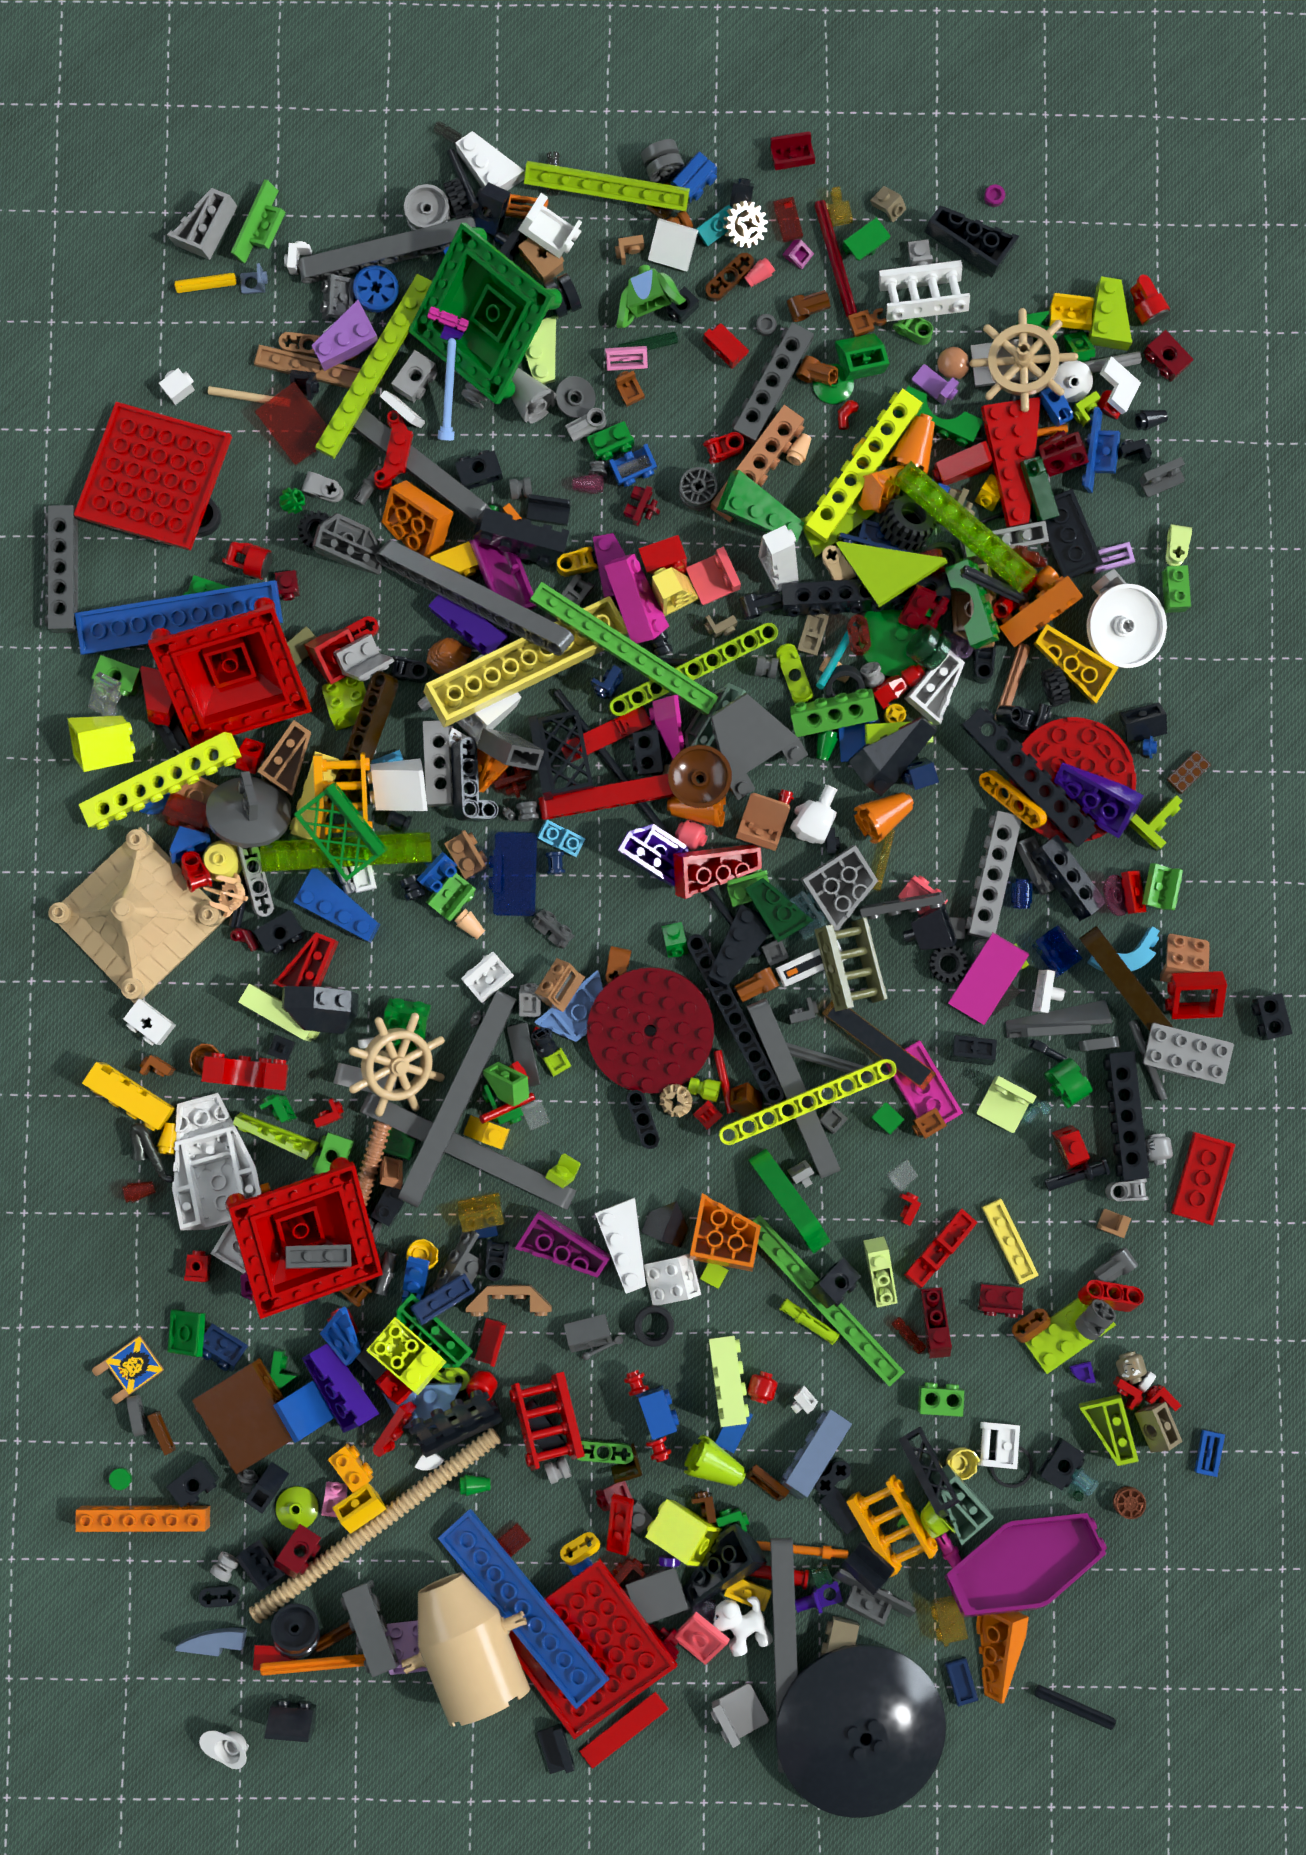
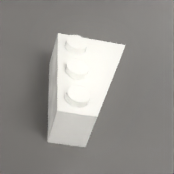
M950 649L943 651L925 672L926 675L923 676V679L913 686L904 699L932 722L934 726L941 724L946 707L949 705L954 687H956L965 662Z

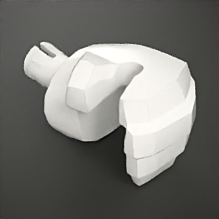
M825 784L819 801L808 800L795 808L794 813L797 815V818L793 820L790 829L795 832V836L798 839L813 844L824 843L837 813L830 807L837 792L836 788Z

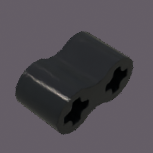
M836 1458L831 1462L829 1469L821 1474L815 1484L820 1494H831L837 1482L849 1477L851 1470L847 1461L843 1458ZM844 1465L845 1471L843 1473L837 1472L836 1466L842 1467ZM824 1480L826 1482L829 1480V1486L827 1488L825 1486L821 1487L820 1481Z

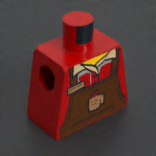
M1069 1125L1051 1133L1066 1170L1081 1165L1090 1159L1077 1128Z

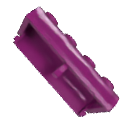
M477 539L470 540L469 543L487 588L529 610L534 609L536 605L529 601L534 593L520 558L516 554L503 552L493 545L483 544Z

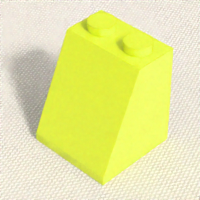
M123 716L67 719L73 756L84 772L133 762L135 747L133 741H130L132 727L130 722H127Z
M666 1499L659 1506V1514L656 1519L649 1524L647 1528L648 1533L645 1537L684 1564L701 1566L706 1559L705 1555L711 1550L722 1528L713 1523L708 1524V1520L674 1500Z

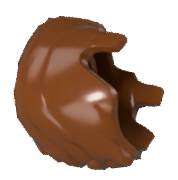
M448 637L439 640L429 649L426 663L437 674H447L466 665L472 651L469 647L463 646L458 640Z

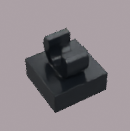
M275 1034L268 1054L288 1062L296 1042Z

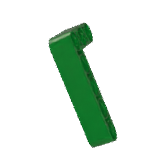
M765 1148L750 1158L748 1161L792 1221L811 1252L814 1254L829 1244L831 1241L823 1227L768 1150Z

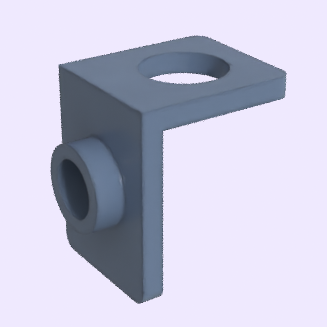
M257 263V272L240 274L242 294L265 293V284H268L267 272L263 271L260 263ZM248 278H255L257 280L256 287L252 289L247 288L245 285Z

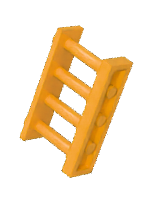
M361 753V760L327 761V759H323L322 754H314L315 797L332 783H335L324 780L323 772L332 769H361V781L336 783L342 790H362V802L352 804L358 811H363V818L373 829L372 821H368L366 770H370V759L365 758V753ZM324 797L321 798L319 808L331 810L332 803L325 801ZM319 811L318 823L329 825V822H326L325 814H329V812ZM332 824L335 826L344 827V824ZM317 826V836L319 839H326L329 827ZM332 828V833L344 832V829Z
M895 1474L891 1475L887 1480L886 1488L867 1497H863L858 1491L847 1500L849 1508L872 1548L895 1569L890 1577L898 1574L902 1567L901 1562L923 1552L931 1559L938 1551L935 1539L922 1526L920 1517L904 1491L903 1483L897 1479ZM893 1495L898 1504L897 1507L878 1516H874L871 1513L869 1505ZM904 1514L909 1523L908 1526L889 1535L883 1534L879 1527L880 1524ZM912 1533L916 1535L920 1542L919 1545L899 1554L894 1553L890 1543Z

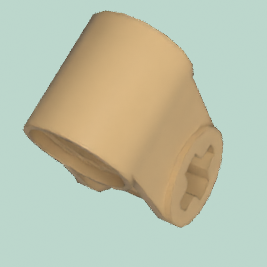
M828 546L824 549L822 561L833 581L851 580L856 577L852 567L838 547ZM828 552L836 554L834 561L831 558L827 559Z

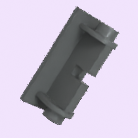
M545 909L537 913V916L532 920L534 927L544 936L549 930L552 932L548 939L558 948L564 949L568 942L575 937L568 926L558 922L555 915Z

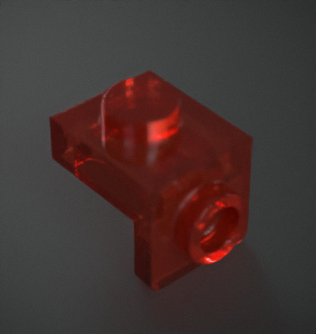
M629 1557L623 1563L619 1562L611 1571L619 1585L632 1569L642 1577L645 1575L644 1565L636 1558L631 1560Z

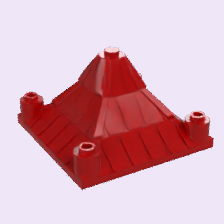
M263 597L258 599L254 603V610L181 631L177 634H171L169 630L164 628H158L151 633V640H148L149 648L191 748L223 732L236 735L312 712L307 690L302 684L277 617L275 603L270 598Z
M339 1157L332 1161L328 1172L320 1173L308 1179H303L248 1199L243 1194L235 1193L230 1195L225 1202L252 1291L251 1298L260 1319L383 1275L353 1161L349 1162L348 1159ZM351 1245V1267L285 1269V1246Z

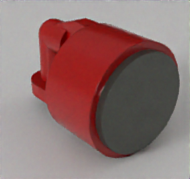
M1144 274L1139 276L1137 283L1131 288L1130 292L1135 304L1134 311L1141 324L1149 326L1164 318L1169 313L1170 307L1162 293L1157 292L1151 279Z
M232 542L229 546L227 557L223 558L222 562L243 569L245 575L262 580L269 572L273 555L271 550L251 543ZM237 553L246 555L244 563L235 561Z

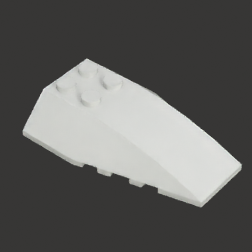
M219 1093L177 1104L176 1115L177 1135L174 1149L176 1152L173 1166L174 1182L172 1183V1191L180 1230H207L232 1223L230 1214L225 1207L227 1198L235 1193L243 1194L246 1199L261 1194L256 1166L235 1125H233V1121Z

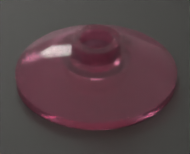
M1110 875L1106 878L1103 887L1105 903L1112 914L1123 916L1128 911L1125 906L1124 888L1121 884L1122 878L1118 875Z

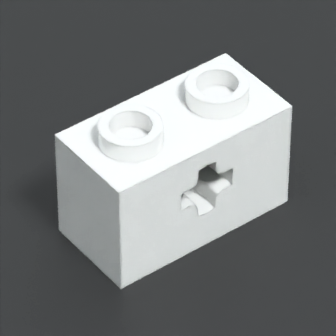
M138 999L123 1018L128 1022L126 1026L135 1033L137 1031L145 1035L143 1039L152 1046L154 1044L161 1045L176 1026V1024L142 999ZM146 1020H151L150 1024L153 1025L151 1028L146 1027Z

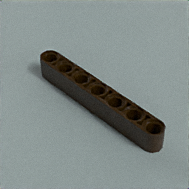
M381 671L373 674L342 761L361 760L360 754L365 753V758H369L371 764L398 689L397 678ZM339 769L334 782L361 781V769ZM342 790L352 803L358 801L361 790Z
M1097 926L1079 938L1149 1031L1152 1023L1174 1028Z

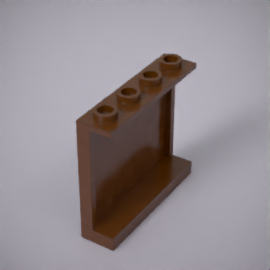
M260 1358L192 1400L196 1411L205 1421L206 1428L214 1436L218 1448L223 1451L229 1466L236 1474L293 1440L273 1406L284 1399Z

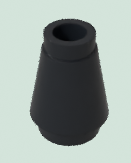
M1141 410L1135 415L1136 427L1144 431L1168 420L1166 410Z

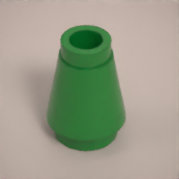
M824 731L818 734L816 758L829 760L838 740L836 732Z
M472 1475L459 1477L460 1495L470 1496L490 1491V1478Z

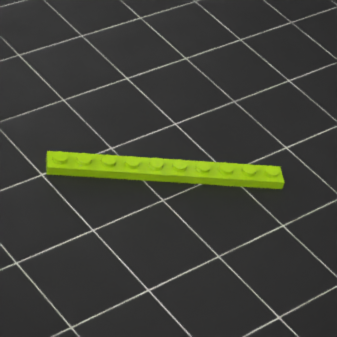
M419 274L415 276L316 444L315 448L319 452L335 459L408 335V330L432 283L431 280Z

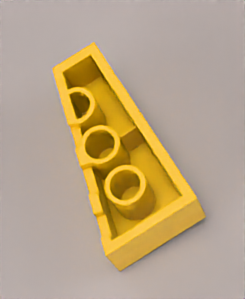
M1048 624L1043 627L1033 643L1055 667L1059 666L1063 675L1093 705L1098 702L1119 668Z

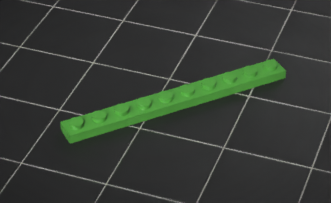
M543 582L540 583L529 600L673 695H678V698L707 716L718 699L717 695Z
M759 1214L752 1220L761 1226L758 1245L890 1387L905 1373L903 1369L842 1303L837 1307L832 1305L828 1309L821 1304L809 1291L819 1278Z

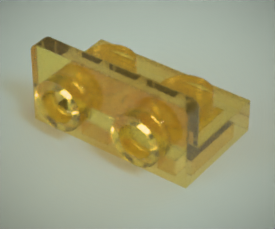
M499 1193L458 1201V1215L463 1232L504 1224Z
M953 1595L934 1599L931 1613L933 1620H937L939 1628H935L938 1642L942 1641L944 1647L949 1646L948 1643L968 1639L964 1618Z

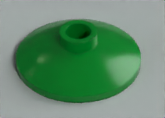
M828 364L835 366L839 370L838 383L827 385L813 381V390L822 402L832 405L840 404L850 397L854 387V380L845 381L841 365Z

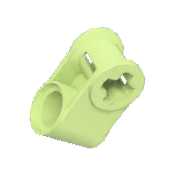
M1170 525L1165 556L1166 562L1170 566H1180L1187 557L1192 527Z

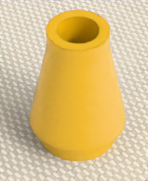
M165 1123L156 1146L158 1147V1153L175 1155L176 1124Z

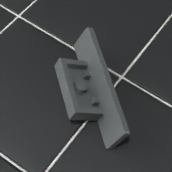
M468 1227L461 1234L459 1243L451 1251L447 1263L439 1271L435 1283L428 1289L426 1296L463 1273L466 1274L470 1283H473L485 1263L484 1260L469 1252L479 1236V1233L474 1229Z
M840 1568L833 1576L852 1587L844 1607L881 1627L885 1625L891 1608L907 1617L915 1614L916 1608L912 1607V1604L907 1600H899L893 1597L890 1591L885 1589L879 1590L874 1595L871 1594L846 1569Z

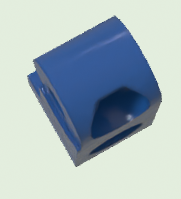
M1047 388L1037 396L1041 397L1040 406L1044 407L1051 422L1056 427L1073 419V412L1064 395L1058 396L1050 388Z

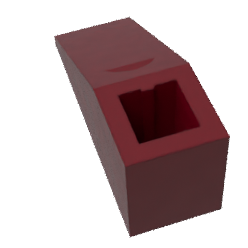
M942 1287L921 1289L929 1359L950 1357L952 1344Z

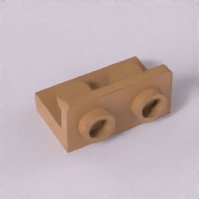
M463 830L460 835L444 844L463 877L467 880L486 869L485 862L488 860L483 851L478 852L474 846L478 842L472 832L467 834L466 830Z

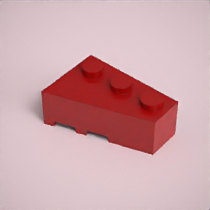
M679 535L639 548L648 573L654 575V572L665 567L668 569L672 567L682 574H686L687 557Z
M316 932L298 952V955L292 962L286 966V969L280 976L273 981V984L280 987H321L339 942Z

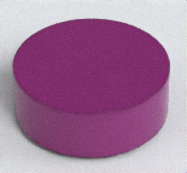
M996 184L990 185L984 194L986 204L991 207L1000 206L1005 198L1004 189Z

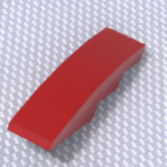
M961 1208L920 1254L904 1276L921 1289L934 1272L938 1271L946 1259L954 1253L978 1222Z

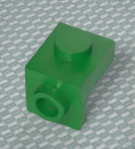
M682 922L661 926L668 958L688 954Z
M731 1507L720 1510L719 1514L715 1515L719 1527L740 1521L742 1529L745 1532L747 1531L746 1525H749V1520L746 1512L741 1513L740 1507L731 1510Z

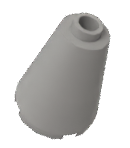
M517 368L512 378L515 384V392L511 398L522 419L526 423L527 421L535 423L549 413L547 409L550 405L552 407L555 405L556 393L520 368Z

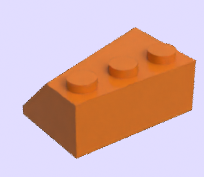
M405 480L390 487L381 522L407 548L431 559L430 557L438 554L444 546L453 511Z
M702 1193L690 1260L752 1272L761 1226Z

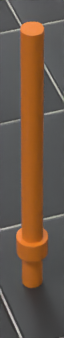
M756 1541L761 1550L771 1551L770 1542ZM793 1545L794 1554L822 1556V1559H831V1557L848 1558V1550L832 1549L831 1546L825 1545L822 1547Z

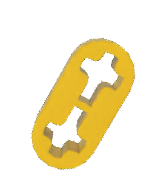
M584 1533L564 1545L560 1551V1556L567 1565H576L595 1554L600 1548V1541L594 1533ZM589 1540H591L592 1544L590 1547L587 1546ZM570 1551L573 1552V1557L569 1558Z

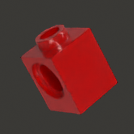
M245 738L239 748L242 757L236 759L235 768L255 774L264 759L266 744Z

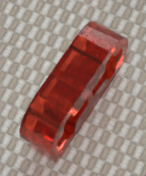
M857 614L852 616L847 623L849 643L854 654L864 655L871 646L868 622L864 616ZM855 621H857L858 624H861V625H862V626L859 628V632H858L857 626H853V624L855 623ZM859 637L861 644H865V646L862 649L860 648V646H856V644L859 641Z

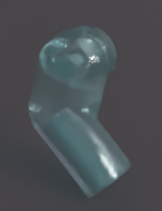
M1042 1100L1032 1105L1023 1115L1022 1119L1030 1125L1040 1112L1047 1115L1052 1110V1106L1047 1104V1101Z

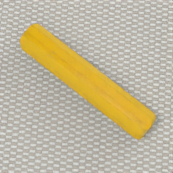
M234 273L175 281L177 293L236 285Z

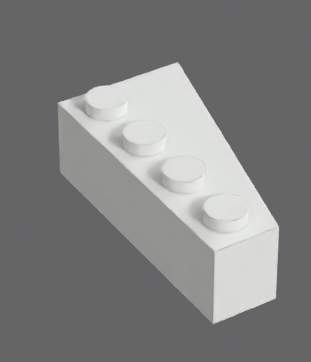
M786 525L762 536L758 555L775 591H781L782 584L799 582L794 543L796 538L791 529L788 530Z
M634 1197L595 1213L626 1294L646 1286Z

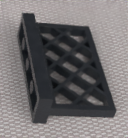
M575 710L537 718V715L528 717L533 744L544 750L538 771L545 801L552 800L553 796L594 788L579 711ZM576 718V724L572 729L563 725L566 719ZM553 722L557 726L552 733L544 730L543 723ZM560 727L569 732L563 741L555 736ZM572 735L580 739L576 748L567 744ZM552 739L560 743L555 752L547 748ZM564 746L573 751L567 760L558 755ZM576 754L584 758L579 767L570 762ZM555 758L564 762L559 771L551 767ZM568 765L576 770L571 779L562 774ZM579 773L587 776L588 783L579 785L574 780ZM559 777L568 782L564 788L555 789L554 783Z

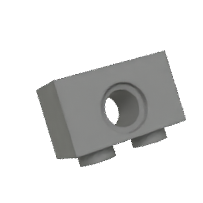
M414 350L391 383L393 389L415 403L417 398L421 399L424 395L428 382L431 383L436 378V364ZM416 374L421 375V379H420V380H418V381H412V380H411V378H412L413 375H416Z

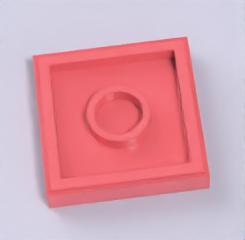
M697 1612L677 1630L674 1636L680 1645L705 1665L730 1640Z

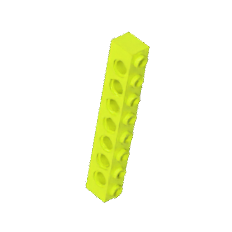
M903 388L899 394L895 392L889 401L891 405L888 410L883 409L877 417L879 422L876 427L871 426L865 434L867 439L863 445L861 443L857 445L853 451L855 456L851 462L849 460L845 462L841 468L843 473L839 479L835 477L830 483L829 488L831 490L827 496L823 494L817 502L819 507L815 513L811 511L806 517L805 522L807 524L805 529L826 543L863 491L865 481L863 476L877 471L921 409L923 402ZM900 410L904 416L896 418L893 415V411ZM889 427L892 433L884 435L881 432V428ZM870 444H877L880 450L872 452L868 446ZM862 460L867 463L868 467L860 469L856 463ZM851 477L855 480L856 484L848 486L844 480ZM839 494L843 497L844 501L836 503L832 497ZM823 511H828L832 518L824 520L820 514Z
M223 732L80 803L79 806L88 827L97 828L98 830L109 826L110 821L114 819L116 821L127 817L126 813L132 810L134 812L145 808V804L158 802L163 799V795L176 793L182 789L181 786L187 783L188 785L194 784L200 780L199 777L205 774L206 776L218 772L217 768L223 765L225 767L236 763V759L242 756L232 733ZM217 750L219 755L214 761L213 752ZM199 759L200 767L195 769L194 763ZM180 768L182 775L180 778H177L176 772ZM162 777L164 783L162 787H159L158 781ZM144 786L145 794L141 796L140 789ZM126 795L127 803L123 805L122 798ZM108 804L109 812L105 814L104 807Z

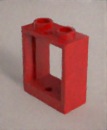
M1223 971L1172 973L1171 982L1167 983L1169 998L1165 999L1166 1011L1170 1012L1171 1019L1222 1017L1227 982ZM1211 989L1210 1002L1179 1003L1182 990Z

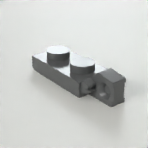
M1035 836L1016 843V848L1032 882L1040 894L1044 895L1053 891L1054 887L1030 854L1039 847Z

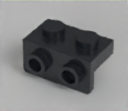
M264 1536L236 1556L241 1567L259 1592L286 1574L273 1565L278 1556Z

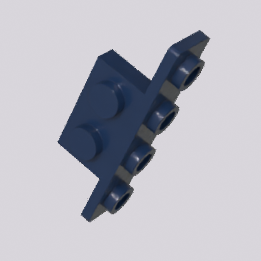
M866 519L862 520L858 537L839 533L836 538L841 540V542L911 552L890 544L891 542L884 538L885 534L881 533L879 523Z

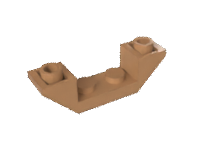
M488 1285L466 1307V1312H471V1316H484V1312H488L489 1295H492V1299H505V1295H513V1299H526V1295H530V1312H535V1316H547V1312L552 1311V1305L532 1285Z

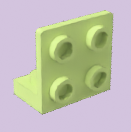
M995 1076L976 1113L1003 1129L1014 1133L1028 1105L1033 1104L1036 1096L1000 1076Z

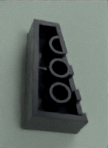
M941 205L929 220L924 231L927 235L991 278L1014 248L1019 238V235L1007 234L1002 232L1003 229L989 227L980 220H971L966 218L964 214Z

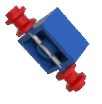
M638 1370L631 1371L626 1374L627 1378L624 1379V1383L630 1384L629 1396L636 1395L639 1399L651 1434V1440L646 1442V1446L652 1447L653 1454L650 1456L651 1460L656 1459L657 1462L667 1460L669 1458L668 1455L672 1452L671 1449L665 1448L664 1442L667 1440L665 1435L677 1432V1425H679L676 1410L671 1411L670 1408L672 1399L669 1390H664L663 1385L649 1390V1386L643 1385L642 1378L645 1376L644 1372L639 1373Z

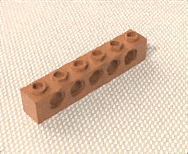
M784 405L736 470L742 471L756 484L762 486L768 478L766 475L770 469L774 470L780 462V459H778L782 453L786 454L792 446L791 440L794 436L798 438L805 428L803 427L804 418ZM786 429L789 434L781 436L778 430ZM773 445L777 450L775 452H768L766 446ZM760 461L764 464V467L757 469L753 464ZM725 484L711 502V509L731 523L734 519L733 517L716 510L726 487Z

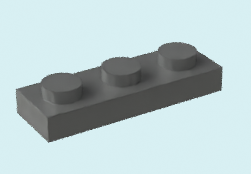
M351 1245L285 1246V1269L351 1267Z

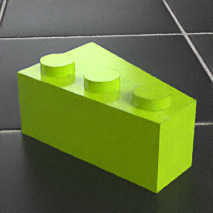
M1121 1394L1079 1403L1080 1410L1101 1439L1117 1466L1139 1461Z

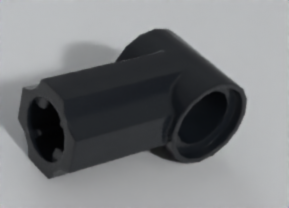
M779 591L758 596L751 594L739 598L744 620L754 619L763 613L783 608Z

